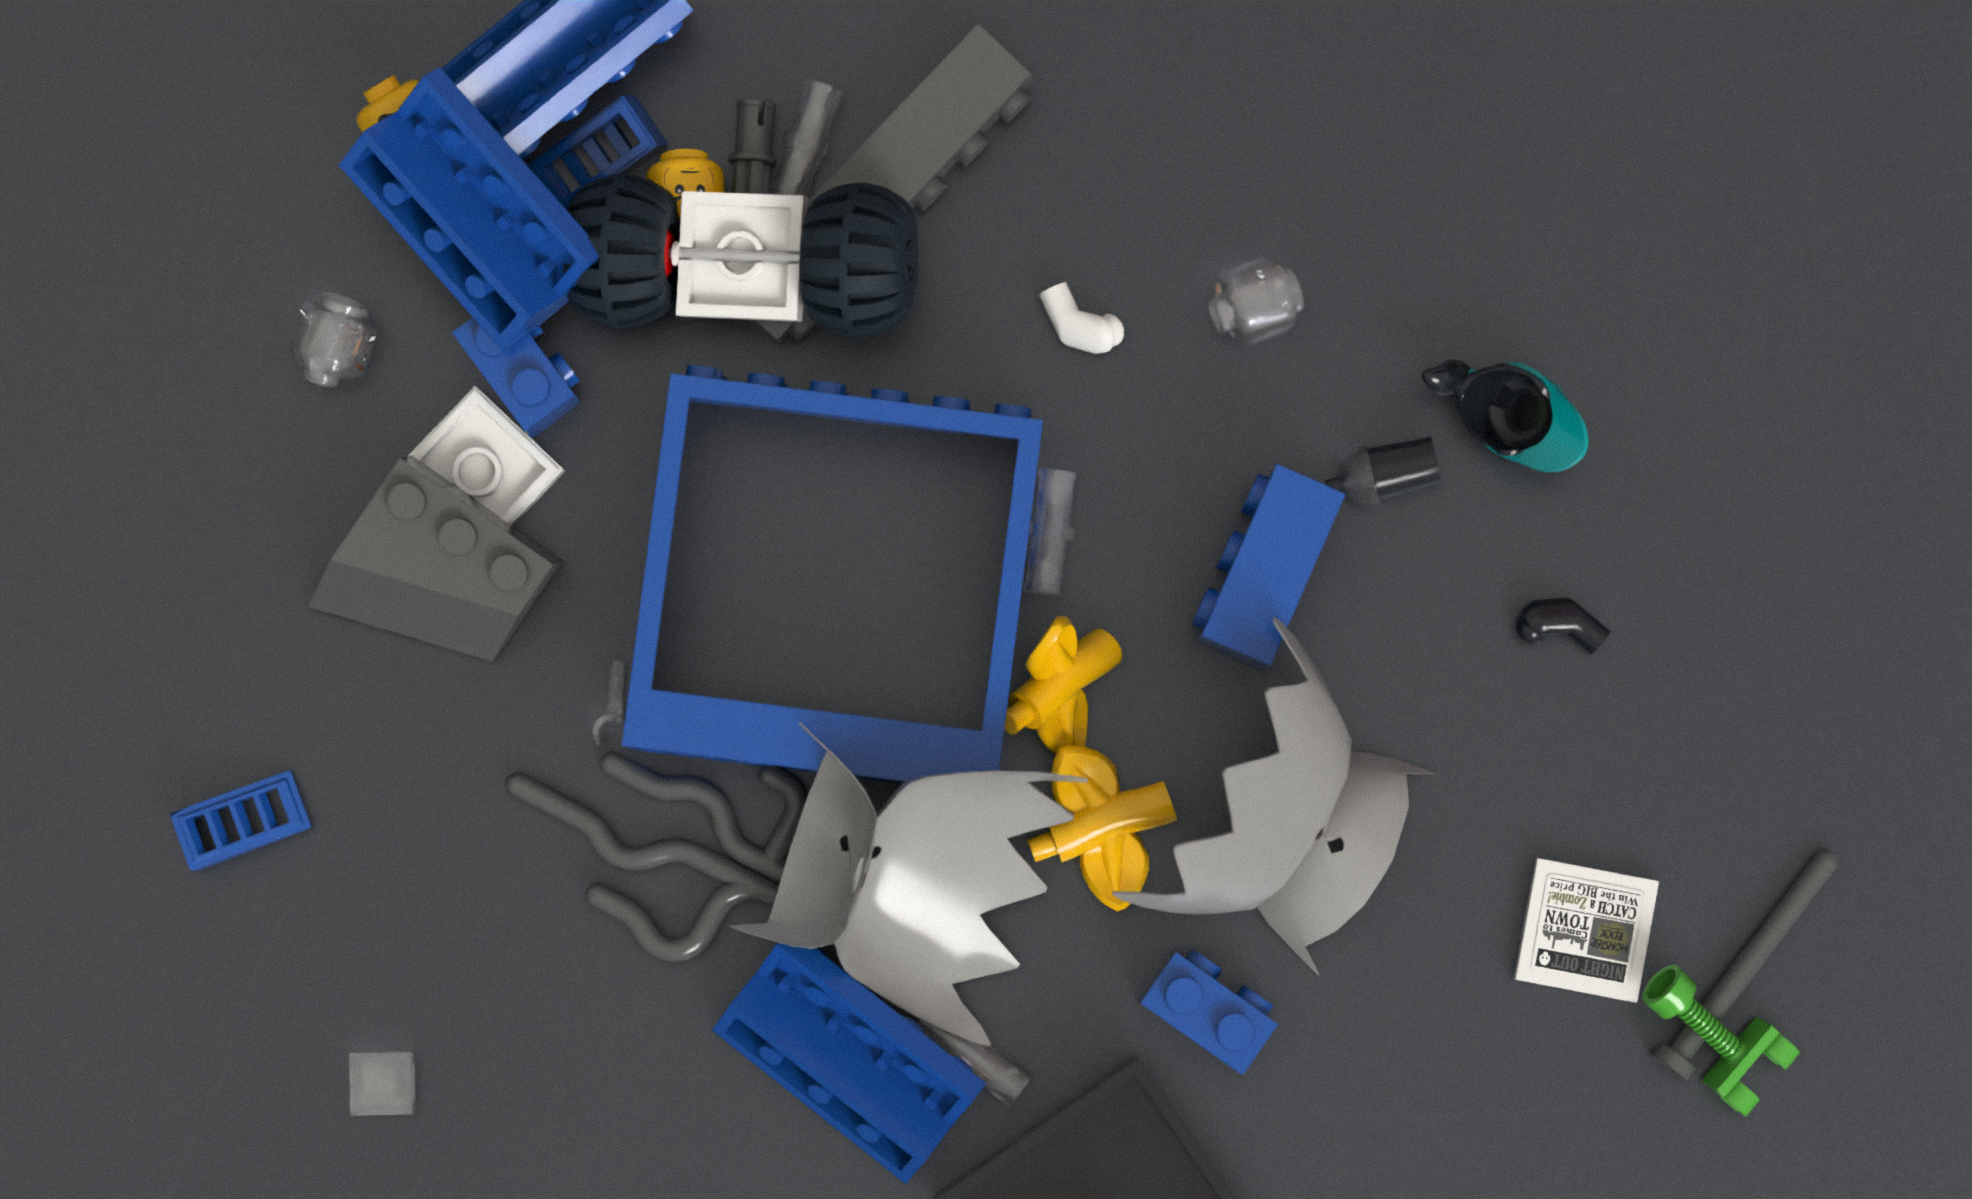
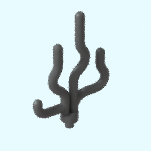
M614 751L606 752L601 756L599 766L602 772L645 795L663 801L692 800L702 805L710 816L714 835L721 848L735 860L733 861L698 842L681 837L659 839L643 846L632 847L625 845L617 840L605 819L588 806L524 773L515 772L506 779L505 785L508 793L577 828L585 835L596 854L614 867L628 871L652 869L668 862H681L724 883L717 887L705 901L690 930L681 937L674 938L660 932L646 909L626 895L602 883H593L586 889L585 898L591 906L620 920L626 925L639 947L654 958L668 962L686 961L702 953L714 938L727 912L736 904L743 901H756L770 908L773 907L785 867V859L788 856L808 797V793L801 780L791 772L775 765L774 767L762 766L758 773L760 783L781 795L785 802L784 810L765 847L762 848L750 842L741 834L737 826L734 810L725 793L709 780L694 775L665 776Z

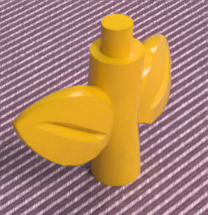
M1058 615L1044 632L1043 637L1026 661L1025 667L1031 674V677L1009 696V708L1006 712L1004 730L1014 735L1024 727L1036 729L1043 743L1055 755L1059 748L1067 745L1085 747L1088 703L1082 688L1121 663L1122 651L1116 639L1107 631L1096 628L1077 641L1076 631L1071 619Z
M1067 745L1061 747L1053 759L1051 773L1087 778L1088 782L1051 781L1055 801L1073 813L1074 819L1073 821L1049 827V832L1027 839L1035 863L1055 855H1059L1061 863L1080 855L1081 873L1089 889L1104 905L1119 912L1126 909L1131 903L1118 899L1112 895V892H1140L1149 872L1150 857L1141 838L1134 832L1178 821L1164 781L1120 792V780L1116 766L1107 756L1084 746Z

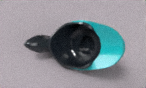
M1448 359L1441 365L1422 372L1423 381L1436 395H1455L1462 421L1469 430V433L1496 454L1541 472H1560L1577 464L1585 456L1589 439L1584 420L1572 403L1565 397L1561 387L1539 371L1520 362L1500 363L1475 370L1471 369L1461 360Z

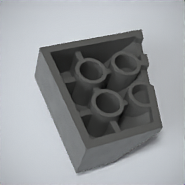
M414 456L401 457L330 559L307 607L493 662L563 560L513 525L504 521L500 516L460 490Z

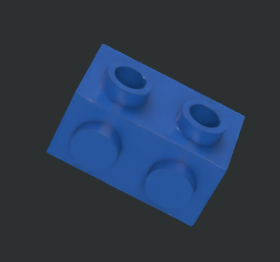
M472 317L453 331L452 334L523 430L532 439L581 403L571 389L580 382L573 370L559 352L548 358L534 340L543 333L540 326L502 351Z
M1192 949L1186 958L1173 951L1138 1002L1238 1073L1244 1075L1278 1026L1275 1021L1267 1016L1273 1005L1245 985H1242L1237 994L1233 993L1216 981L1222 969Z

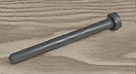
M1823 849L1815 854L1702 1003V1006L1716 1017L1718 1021H1721L1837 868L1839 858L1828 849ZM1686 1024L1670 1047L1660 1043L1651 1056L1672 1074L1687 1082L1696 1070L1690 1061L1705 1041Z

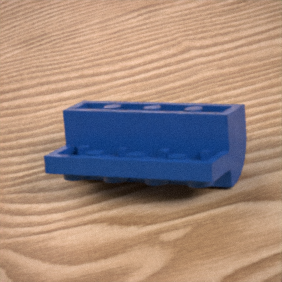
M523 0L441 69L516 154L523 159L538 147L541 136L559 121L565 122L577 116L586 107L588 97L606 82L612 83L627 75L634 67L635 59L651 45L665 42L673 37L682 27L683 19L694 10L686 0Z
M440 67L422 77L395 113L365 129L338 165L502 351L533 331L569 301L567 295L570 289L575 287L577 280L583 273L599 260V255L588 239L590 236ZM563 264L572 265L567 270V272L563 274Z
M777 943L758 971L731 1002L712 1029L714 1033L905 1184L928 1159L953 1124L987 1084L973 1073L971 1067L963 1059L950 1055L928 1038L915 1021L899 1015L875 996L872 990L855 980L827 958L821 947L810 949Z

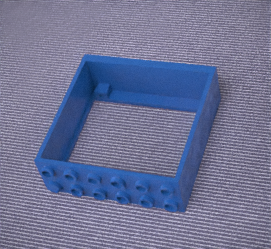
M687 365L685 375L670 373L622 746L636 751L755 766L774 767L775 765L787 770L817 773L826 754V749L817 743L798 724L801 722L858 779L903 784L920 776L959 772L999 771L1043 420L1032 419V409L1018 405L995 404L994 414L970 411L969 400L954 397L934 396L932 406L909 403L908 393L890 389L873 388L871 390V398L849 396V392H846V385L827 381H810L809 390L788 388L784 377L763 373H748L747 383L729 381L727 377L723 376V370L707 366ZM690 401L1018 442L982 731L652 689Z

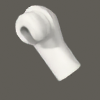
M1066 282L1050 287L1039 294L1060 341L1066 346L1093 354L1109 352L1113 346L1119 345L1123 340L1124 327L1120 319L1109 313L1102 317L1080 311Z

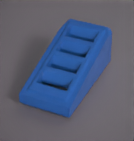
M622 95L527 166L567 210L575 193L583 186L602 177L627 174L667 146L668 143L635 95ZM622 118L625 119L640 141L634 148L616 123ZM601 132H604L620 156L614 162H612L595 137ZM580 146H583L600 171L594 177L591 176L574 151ZM561 159L580 185L573 192L554 166Z
M292 770L170 813L171 821L191 871L204 870L313 828ZM274 790L278 791L289 823L278 826L266 794ZM250 799L254 800L265 829L264 832L258 834L254 833L243 802ZM227 808L230 809L241 839L230 843L219 811ZM203 817L206 819L216 849L208 852L205 850L195 820Z

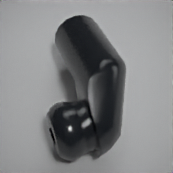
M1567 597L1533 600L1523 607V615L1517 618L1515 624L1517 634L1527 643L1539 644L1545 635L1566 633L1590 654L1596 651L1611 632L1578 603Z

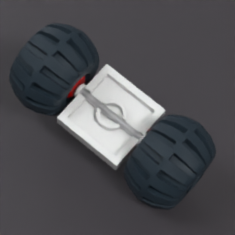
M631 174L602 177L583 186L575 193L567 209L590 236L588 239L599 255V260L583 273L577 280L576 286L570 289L567 296L569 302L578 313L597 324L615 329L647 325L663 317L672 308L676 300V315L680 317L802 322L804 306L807 315L816 324L831 333L848 338H865L881 335L900 326L907 319L912 309L918 275V232L916 219L910 204L903 197L888 188L870 183H851L836 186L820 194L812 201L809 208V198L803 195L682 191L680 220L674 196L654 181ZM563 264V274H565L572 265Z

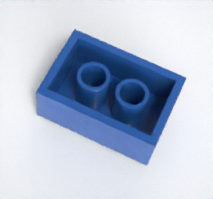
M1276 464L1269 477L1258 473L1240 511L1251 517L1245 532L1242 534L1233 530L1216 566V569L1226 573L1219 591L1208 587L1191 625L1202 629L1196 643L1262 672L1268 669L1283 639L1273 623V617H1276L1288 628L1346 494L1279 464Z

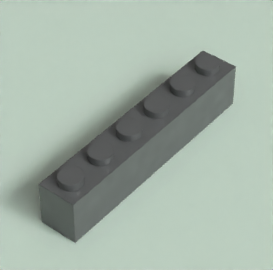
M977 24L808 200V208L817 196L836 186L851 183H870L888 188L903 197L910 204L911 208L917 205L924 211L947 187L948 184L942 177L954 164L959 161L966 167L987 146L990 140L984 133L999 117L1008 123L1029 102L1032 96L1026 89L1031 85L1032 73L981 25ZM804 306L802 322L751 320L779 347L789 337L795 343L799 342L816 325L807 315Z

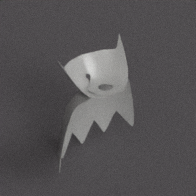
M1273 617L1274 625L1298 661L1307 681L1297 685L1271 687L1265 691L1279 752L1232 765L1223 770L1222 775L1230 811L1232 832L1183 842L1174 846L1173 852L1185 892L1156 894L1136 891H1113L1112 895L1122 901L1144 908L1181 914H1221L1258 908L1268 925L1307 966L1320 976L1306 946L1336 932L1366 904L1394 859L1409 809L1407 774L1438 773L1394 758L1352 751V739L1316 665L1289 629L1280 620ZM1341 838L1343 850L1331 853L1328 842Z
M799 722L798 724L817 743L826 749V754L821 762L800 816L767 923L730 925L729 927L792 947L814 949L835 944L844 970L879 996L943 1031L972 1043L990 1046L991 1043L982 1026L962 1003L952 984L1017 969L1020 965L980 917V914L1045 893L1047 890L1045 883L1016 851L1008 838L1073 821L1074 819L1073 813L1039 791L1030 782L1062 781L1087 783L1088 779L1071 775L1024 771L959 772L920 776L903 783L876 814L867 792L852 772ZM843 836L848 837L849 850L843 851L841 843ZM879 846L880 853L872 858L873 848Z

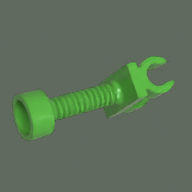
M1673 964L1664 967L1647 983L1642 995L1643 1002L1662 1019H1669L1677 1015L1722 1056L1701 1081L1736 1112L1739 1111L1746 1118L1760 1099L1739 1081L1762 1053L1774 1064H1779L1786 1071L1798 1057L1800 1051L1772 1025L1757 1016L1739 1037H1736L1693 998L1696 992V983L1677 965Z

